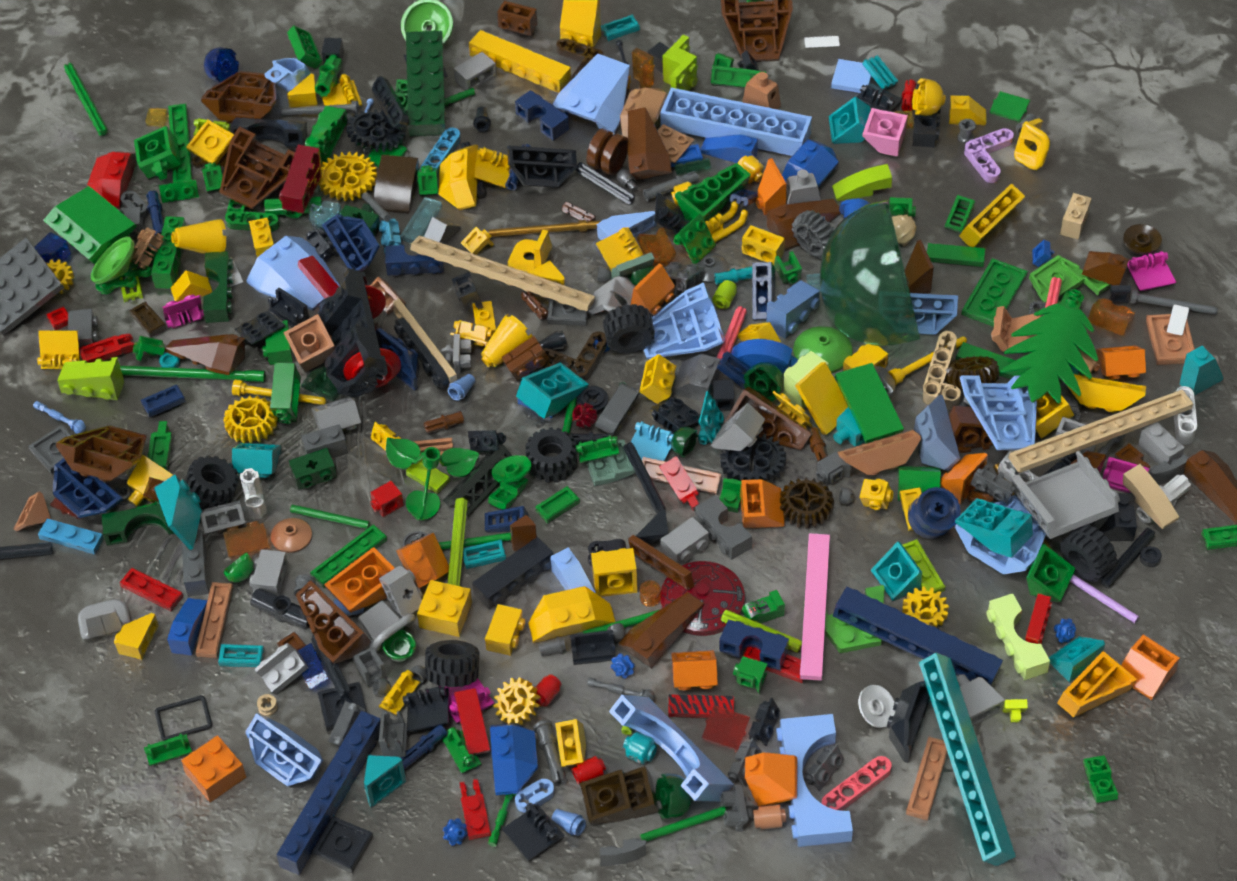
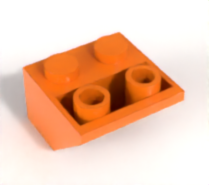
M762 479L741 481L740 496L744 528L784 527L783 511L780 510L781 488Z
M1142 635L1132 646L1121 666L1137 679L1132 688L1152 700L1175 674L1180 658L1147 636Z

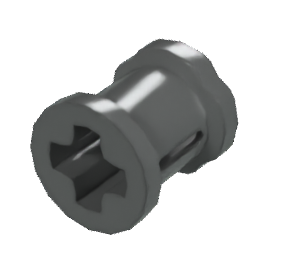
M964 119L960 121V132L958 133V140L960 142L967 143L974 139L973 131L976 124L973 120Z

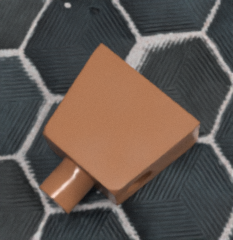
M759 72L747 82L742 102L778 110L781 107L777 83L768 79L767 73Z

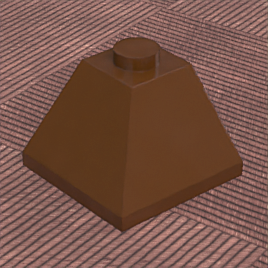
M917 240L904 270L903 280H901L902 289L907 293H931L934 267L921 240Z
M1089 251L1082 275L1110 285H1120L1129 259L1111 252Z

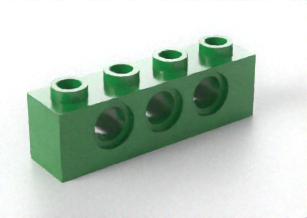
M166 216L161 233L164 236L162 239L163 243L157 249L151 272L155 288L171 289L176 282L184 249L178 248L172 243L171 234L175 232L176 228L186 226L184 217Z

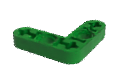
M230 199L225 215L226 225L229 229L251 231L248 221L268 218L271 232L276 231L280 227L277 215L272 213L246 212L247 207L244 205L239 209L233 208L240 203Z

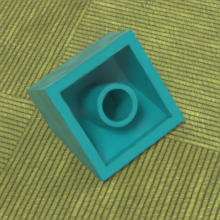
M855 96L829 115L832 143H861L865 140L863 131L871 111L870 106Z
M240 443L232 448L233 469L237 470L238 476L245 469L252 468L254 471H258L259 477H270V474L276 472L281 445Z

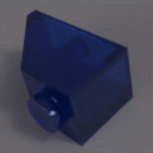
M49 232L34 246L47 264L50 263L51 259L54 263L58 259L62 262L71 254L68 242L52 232Z

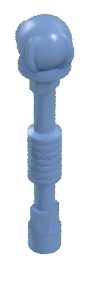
M39 401L34 402L33 407L35 409L48 413L50 417L58 421L67 423L76 434L86 430V425L82 420H70L64 417L62 413L47 408L43 403Z

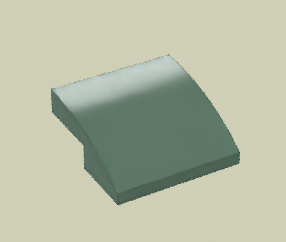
M648 253L616 265L612 269L611 280L617 276L627 277V275H632L634 271L651 267L655 259L653 254Z
M624 439L618 440L620 454L586 462L594 486L615 482L635 473L623 449L625 445Z

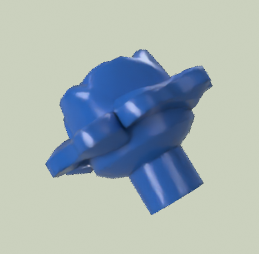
M1061 619V624L1054 626V632H1056V638H1059L1060 643H1069L1075 637L1076 627L1072 623V619Z
M619 653L617 657L611 659L613 663L611 669L614 670L617 677L622 676V678L626 679L629 675L634 674L633 668L635 664L631 661L629 655L624 656L622 653Z
M459 818L455 820L450 819L443 828L445 833L443 836L444 840H447L451 846L462 844L463 839L468 835L465 831L467 825L463 824Z

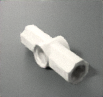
M252 468L245 469L240 474L245 504L248 507L250 516L255 519H262L267 514V508L258 471H254Z
M1177 474L1164 486L1160 485V488L1173 507L1177 500L1191 487L1188 478L1183 474ZM1141 507L1137 508L1136 514L1139 520L1143 523L1153 521Z

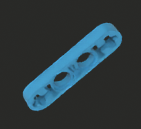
M456 128L446 129L419 169L422 166L431 165L433 168H437L438 175L440 164L454 152L460 143V131ZM442 147H447V148H449V149L446 150V151H441V150H439V149L442 148ZM434 159L440 160L438 163H432L431 161Z

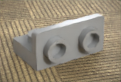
M286 643L280 646L270 657L263 660L254 670L263 678L270 691L276 695L307 670L308 666L297 649Z

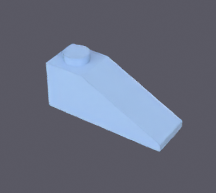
M655 211L611 216L597 224V236L600 240H603L619 232L621 228L629 227L635 238L657 226V223L654 221Z
M569 547L550 556L551 570L565 590L586 586L596 593L582 566Z

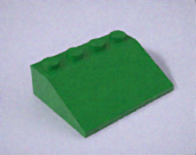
M90 186L56 205L43 220L94 264L114 242L123 237H128L137 226Z

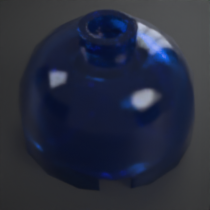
M224 47L210 50L206 54L203 63L206 75L211 80L220 83L237 73L239 61L236 60V52Z

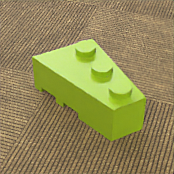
M117 357L112 358L111 361L104 362L102 359H96L93 363H87L86 360L65 362L57 380L61 393L97 397L106 400H118L124 385V378Z

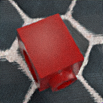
M392 481L370 492L372 499L370 501L371 507L375 512L378 511L382 517L404 506L402 493Z

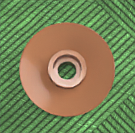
M288 518L280 521L271 532L273 546L279 551L286 553L301 551L310 543L312 538L309 524L298 518Z

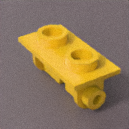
M462 320L455 321L454 328L456 332H452L450 335L460 334V339L473 340L476 345L485 346L489 342L488 337H491L493 334V330L490 327L475 324V329L472 331L473 323Z
M374 422L370 438L385 451L388 437L401 439L399 436L395 438L396 434L387 425H379L377 422Z
M406 670L401 673L394 686L383 698L379 708L397 715V711H401L405 705L403 696H406V693H413L420 684L419 681L412 678L413 673Z

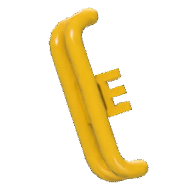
M736 201L731 203V208L726 214H717L715 218L712 217L709 221L705 222L715 243L738 230L746 222L748 211L742 210L740 218L735 223L725 229L723 228V224L733 218L738 210L739 205Z

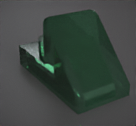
M326 367L312 371L301 383L302 388L332 402L340 395L335 385L327 376Z

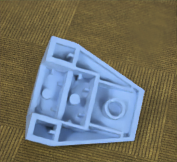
M597 54L558 93L553 105L566 115L572 113L596 122L599 129L604 128L615 134L621 123L620 114L625 105L630 65Z
M293 236L283 237L261 254L246 280L258 292L276 298L275 290L280 287L306 304L308 309L314 310L323 301L324 297L297 267L300 259L313 255L340 287L324 260L316 252V248L305 239Z
M704 283L686 290L657 312L655 316H652L655 336L651 344L645 347L644 352L646 358L651 359L658 354L667 357L707 351L724 343L725 336Z
M961 376L960 380L964 395L997 450H1019L1035 444L1037 401L1031 402L1028 386L1011 389V386L1020 376H1014L1008 383H981L980 376Z
M1016 495L1011 496L1008 503L1003 501L995 503L1030 514ZM1032 517L1033 536L1011 558L991 551L958 524L955 526L968 553L1002 574L1026 571L1034 563L1046 535Z

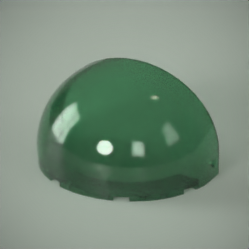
M888 200L865 205L849 214L838 224L824 248L820 264L819 283L825 310L832 323L842 333L865 344L887 346L919 340V331Z

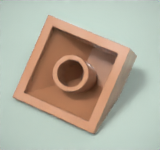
M319 314L283 332L299 365L305 372L322 364L335 348Z

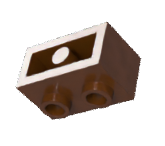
M504 0L497 11L499 28L531 36L538 25L536 8Z

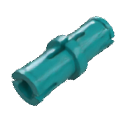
M752 266L742 269L732 268L730 271L714 273V277H716L714 278L715 284L720 285L725 280L738 283L741 280L752 279Z

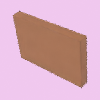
M1171 314L1146 316V323L1157 365L1183 364L1186 354L1195 350L1187 319L1183 335H1177L1167 332Z

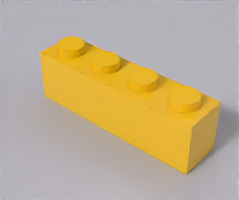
M1011 183L966 226L959 237L969 247H975L1018 206L1025 195Z

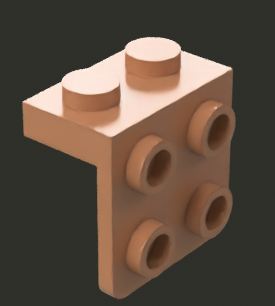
M1004 306L997 307L996 316H994V328L991 332L992 340L997 343L1003 352L1024 340L1036 336L1011 337V334L1022 326L1040 318L1041 315L1034 316V314L1012 318Z

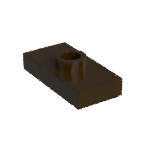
M146 301L129 310L130 315L150 338L167 328L164 321Z

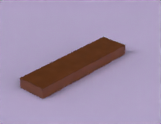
M635 535L628 538L629 546L633 548L636 557L685 589L690 590L694 587L691 571Z

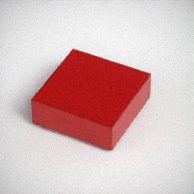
M64 306L46 314L54 330L68 325V312Z

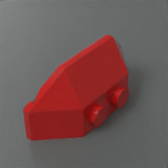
M117 151L98 157L88 180L87 186L94 189L117 209L121 207V195L127 191L136 166V153Z

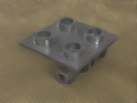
M671 262L664 269L670 278L676 279V289L684 291L700 280V272L705 270V267H698L697 264L681 265L680 262Z

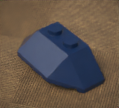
M336 214L322 224L347 268L363 271L369 267L380 245L363 219Z
M381 328L376 329L379 348L394 352L400 359L401 368L396 376L416 391L418 389L419 377L418 354L415 350L409 349L401 339L395 338L392 334Z
M64 458L54 465L53 495L77 517L82 518L106 513L122 501V497L106 483L99 480L98 477L83 476L80 472L72 471Z

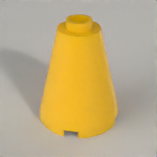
M216 219L176 228L175 232L171 234V241L178 248L202 254L224 252L227 240L222 230H226L224 221Z
M506 314L481 353L482 362L488 367L498 366L504 362L501 357L533 337V335L530 334L528 336L526 333L527 327L513 315L509 317V314Z

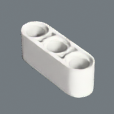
M1182 386L1176 392L1183 390L1192 401L1193 407L1188 411L1174 415L1175 435L1178 442L1188 445L1194 441L1197 430L1194 392L1191 388Z

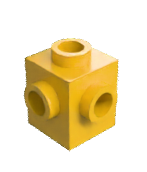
M864 479L860 499L863 506L873 510L888 509L889 502H892L894 493L889 483L883 479Z

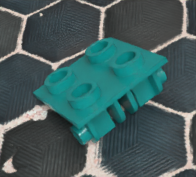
M708 391L705 394L699 419L701 431L699 432L698 440L702 445L713 442L724 422L723 413L719 410L715 400Z

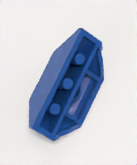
M807 139L787 162L782 176L786 182L788 177L796 176L799 170H806L808 173L814 174L819 187L837 167L839 161L833 148L818 141Z
M513 723L490 725L495 794L519 793L522 786L538 769L535 731Z

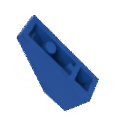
M741 134L706 138L700 151L701 154L738 163L744 156L752 155L756 158L758 139Z
M187 598L173 620L167 638L171 653L193 654L208 600Z

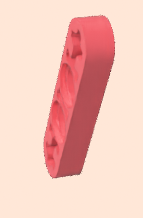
M884 756L874 758L822 798L821 804L827 807L828 802L831 804L836 802L835 808L833 806H829V808L843 811L890 775L891 761ZM879 765L882 767L885 765V770L882 768L877 770V766ZM861 776H868L871 782L862 784L859 778ZM850 788L854 791V794L848 797L843 795L842 790Z

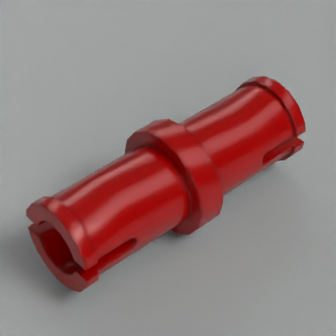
M912 79L905 82V89L901 96L903 99L901 109L904 112H908V109L909 111L913 109V93L917 84Z

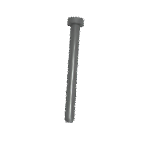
M352 101V104L327 105L352 111L353 114L359 113L358 101ZM325 106L282 108L280 115L316 114L322 112Z
M1132 290L1130 303L1133 304L1139 301L1168 307L1179 305L1188 307L1191 311L1217 314L1218 308L1214 306L1138 294V290Z

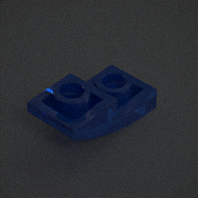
M312 643L298 650L308 666V669L302 675L310 690L330 680Z

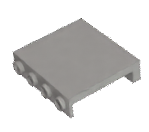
M1079 451L1076 452V463L1026 483L1019 475L1011 478L1013 486L1016 487L1014 494L1050 539L1119 512L1118 502H1120L1118 493L1110 488L1108 481L1102 479L1097 468H1093L1087 457L1084 458Z

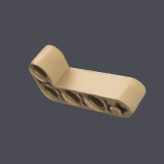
M945 331L940 334L923 385L924 403L929 405L939 395H943L947 410H952L953 406L959 405L961 394L958 387L955 389L954 385L946 384V369L949 367L950 362L953 361L956 351L957 337L951 331Z

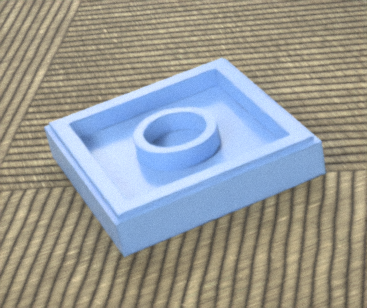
M838 59L831 88L861 93V86L870 84L871 75L860 62Z

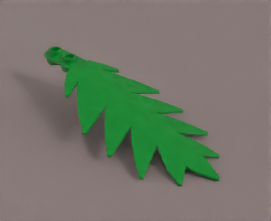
M1077 289L1066 291L1060 303L1050 305L1035 312L1034 316H1043L1022 326L1011 334V337L1036 335L1005 350L1004 354L1031 353L1010 363L1000 371V373L1029 369L1014 382L1011 389L1028 386V394L1033 403L1042 398L1047 392L1057 403L1061 402V388L1058 377L1078 396H1081L1078 382L1069 364L1089 379L1092 378L1087 364L1077 349L1078 347L1092 359L1098 361L1096 350L1085 327L1091 332L1094 329L1089 319L1080 309L1084 300V295L1081 294V291Z

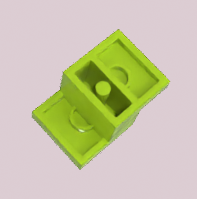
M682 35L663 55V82L669 84L670 89L676 88L689 91L698 82L697 56L689 53V37Z

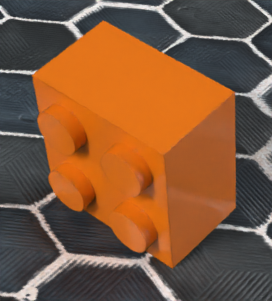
M218 735L181 760L185 774L209 802H212L246 778L243 764Z

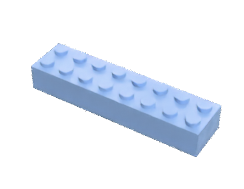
M671 88L660 112V127L664 124L678 132L705 138L741 134L758 139V149L793 156L810 137L812 117Z

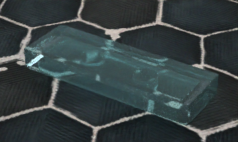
M425 197L401 233V240L412 243L418 236L423 237L432 217H436L442 208V202Z

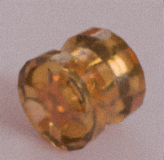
M648 580L640 586V601L644 606L654 607L660 602V585L655 581Z

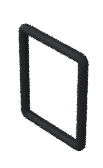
M203 695L155 709V716L163 741L180 736L181 733L182 735H188L212 727L207 702ZM201 700L208 725L165 737L159 711Z

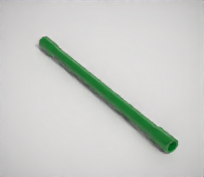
M120 366L122 375L242 380L247 382H265L266 372L260 370H234L230 375H225L206 369Z

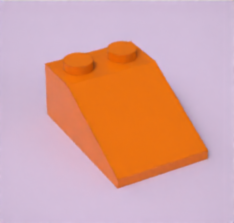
M373 547L324 585L351 613L387 598L379 578L395 568Z

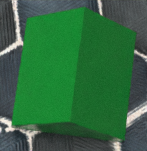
M899 466L898 501H901L899 492L902 490L920 488L921 493H923L928 488L940 487V468Z
M1045 544L1041 545L1026 578L1029 594L1035 597L1038 594L1050 596V601L1061 602L1075 567Z

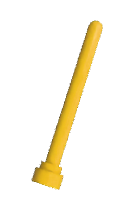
M964 336L956 340V348L960 347L963 342L966 343L967 338ZM934 352L902 369L894 368L888 371L895 380V386L903 382L906 375L930 363Z
M234 380L232 395L241 396L248 393L271 397L272 389L248 386L242 380ZM299 394V402L318 405L326 403L324 397Z

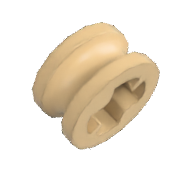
M271 694L262 695L257 700L258 710L263 716H271L278 709L276 699ZM265 703H268V705L269 703H271L270 707L267 708V706H265L264 708Z

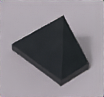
M661 509L636 537L650 545L669 534L666 510Z

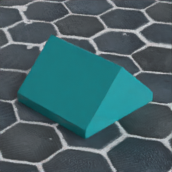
M899 541L871 569L879 583L884 585V589L892 601L907 596L908 592L913 593L914 588L919 590L921 587L922 571Z
M1079 636L1048 657L1050 664L1070 683L1104 651L1105 642L1104 640Z
M368 755L364 786L368 805L372 808L406 783L403 762L400 757Z

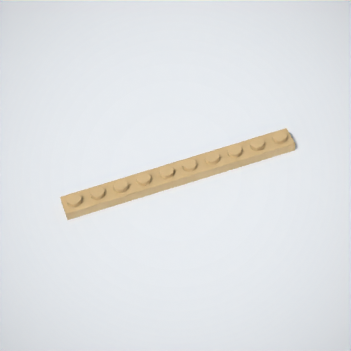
M418 236L411 243L410 250L420 255H426L437 261L452 264L454 267H461L472 273L487 276L489 279L504 282L506 285L516 286L524 291L539 294L541 297L550 298L561 304L576 307L578 310L588 311L595 300V296L422 236Z
M1179 390L1011 452L1008 458L1016 470L1021 473L1192 409L1193 403L1183 390Z

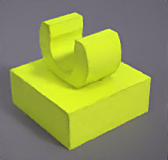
M1027 699L1005 700L1003 712H1010V722H1020L1021 712H1025L1028 708Z

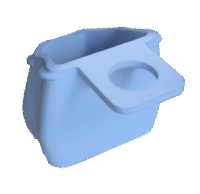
M283 58L272 62L273 67L265 73V77L290 92L311 73L308 67L296 58Z

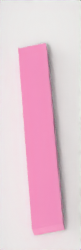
M809 533L800 669V679L822 681L830 535Z

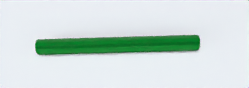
M72 63L65 64V72L100 136L107 135V127Z

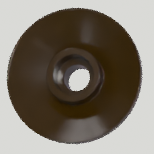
M1136 224L1126 229L1123 241L1125 246L1135 253L1150 254L1160 248L1162 237L1154 227L1146 224Z

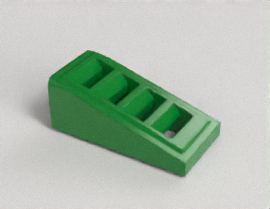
M957 195L944 228L961 233L973 212L975 200ZM956 211L965 214V216L957 214ZM953 217L963 219V221L953 219ZM951 222L956 223V224H959V225H961V226L958 227V226L952 225Z

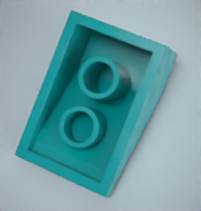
M560 362L523 377L516 397L545 419L557 414L581 394L583 390L588 388L589 384Z
M173 475L154 487L168 527L189 550H192L195 545L202 512L199 506L201 500L195 492H190V488L184 479L180 480L176 475Z

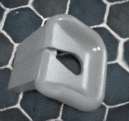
M614 277L594 292L595 300L588 312L593 315L603 310L609 312L618 306L621 307L622 305L615 298V293L625 298L627 304L630 305L635 285L625 277Z
M117 599L86 606L78 615L80 633L83 639L121 631L123 625L131 622L127 605Z
M380 601L359 616L358 620L371 639L370 648L373 647L377 652L386 639L404 626L408 628L413 627L416 617L414 614H407L399 619L383 601Z

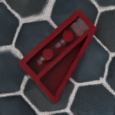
M298 144L283 190H281L279 195L282 209L300 213L305 212L322 178L319 148Z

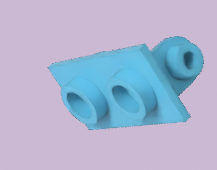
M391 218L388 222L381 220L379 231L382 232L381 245H383L385 253V246L401 245L399 223L396 219Z

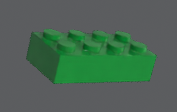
M293 25L287 34L297 59L308 67L316 69L322 63V59L311 33Z

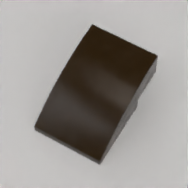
M392 155L381 156L373 199L386 212L410 213L416 190V179L419 169L418 158Z
M646 766L625 773L620 769L580 783L589 823L618 822L659 812L651 775Z

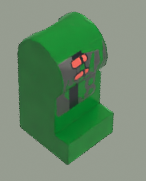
M778 590L769 592V596L746 603L742 607V612L746 618L758 623H764L784 616L785 603Z

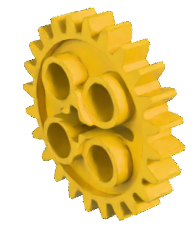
M350 151L347 155L341 152L339 157L334 154V159L327 158L328 163L322 162V178L318 186H320L321 191H324V195L329 194L331 199L336 196L337 201L341 197L344 198V201H347V198H351L354 201L355 196L361 198L362 193L367 192V190L372 191V186L376 184L377 169L374 162L370 161V158L365 159L364 154L359 157L358 152L354 155H351Z

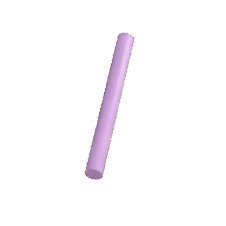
M1074 574L1072 575L1070 580L1072 584L1131 622L1136 623L1138 621V615Z

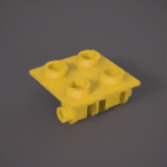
M346 74L341 75L340 83L332 87L331 92L327 96H321L324 106L352 104V101H358L359 106H362L354 80H350V77Z
M485 147L477 149L474 178L506 188L505 183L510 175L508 155L504 154L502 156V153L499 152L497 156V151L493 152Z
M623 227L619 232L596 243L611 272L616 265L644 255L629 227Z
M39 330L40 357H38L37 363L41 365V369H62L65 362L80 361L78 331Z
M773 391V394L781 403L778 406L806 429L807 425L811 428L813 427L809 421L811 418L798 404L794 406L785 394L781 393L779 395Z

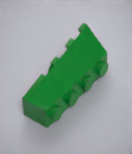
M325 105L323 111L319 113L316 125L312 127L311 135L309 138H306L305 146L319 148L321 167H323L322 162L328 163L327 158L331 157L348 123L346 109Z
M735 163L719 171L717 175L711 178L707 177L703 179V182L697 185L693 184L683 192L675 193L674 196L687 220L691 221L701 213L706 222L730 202L731 194L747 186L751 174L738 163Z

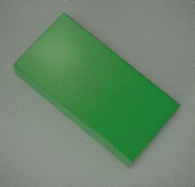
M566 486L535 506V511L548 524L578 505L580 498Z

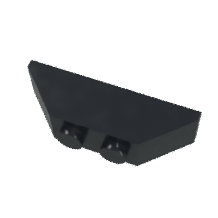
M507 146L508 165L523 186L557 188L577 169L576 150Z
M925 681L913 684L902 691L900 698L896 697L893 705L895 714L894 716L890 715L886 728L890 729L889 739L903 762L906 763L910 759L930 700Z

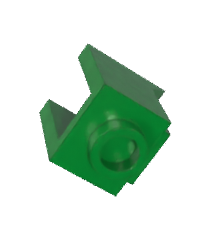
M793 251L789 252L787 262L782 263L779 256L775 257V270L783 284L787 282L793 284L801 278L802 268Z
M743 656L740 664L736 663L733 676L737 677V683L749 688H755L758 694H760L767 676L765 672L767 663Z

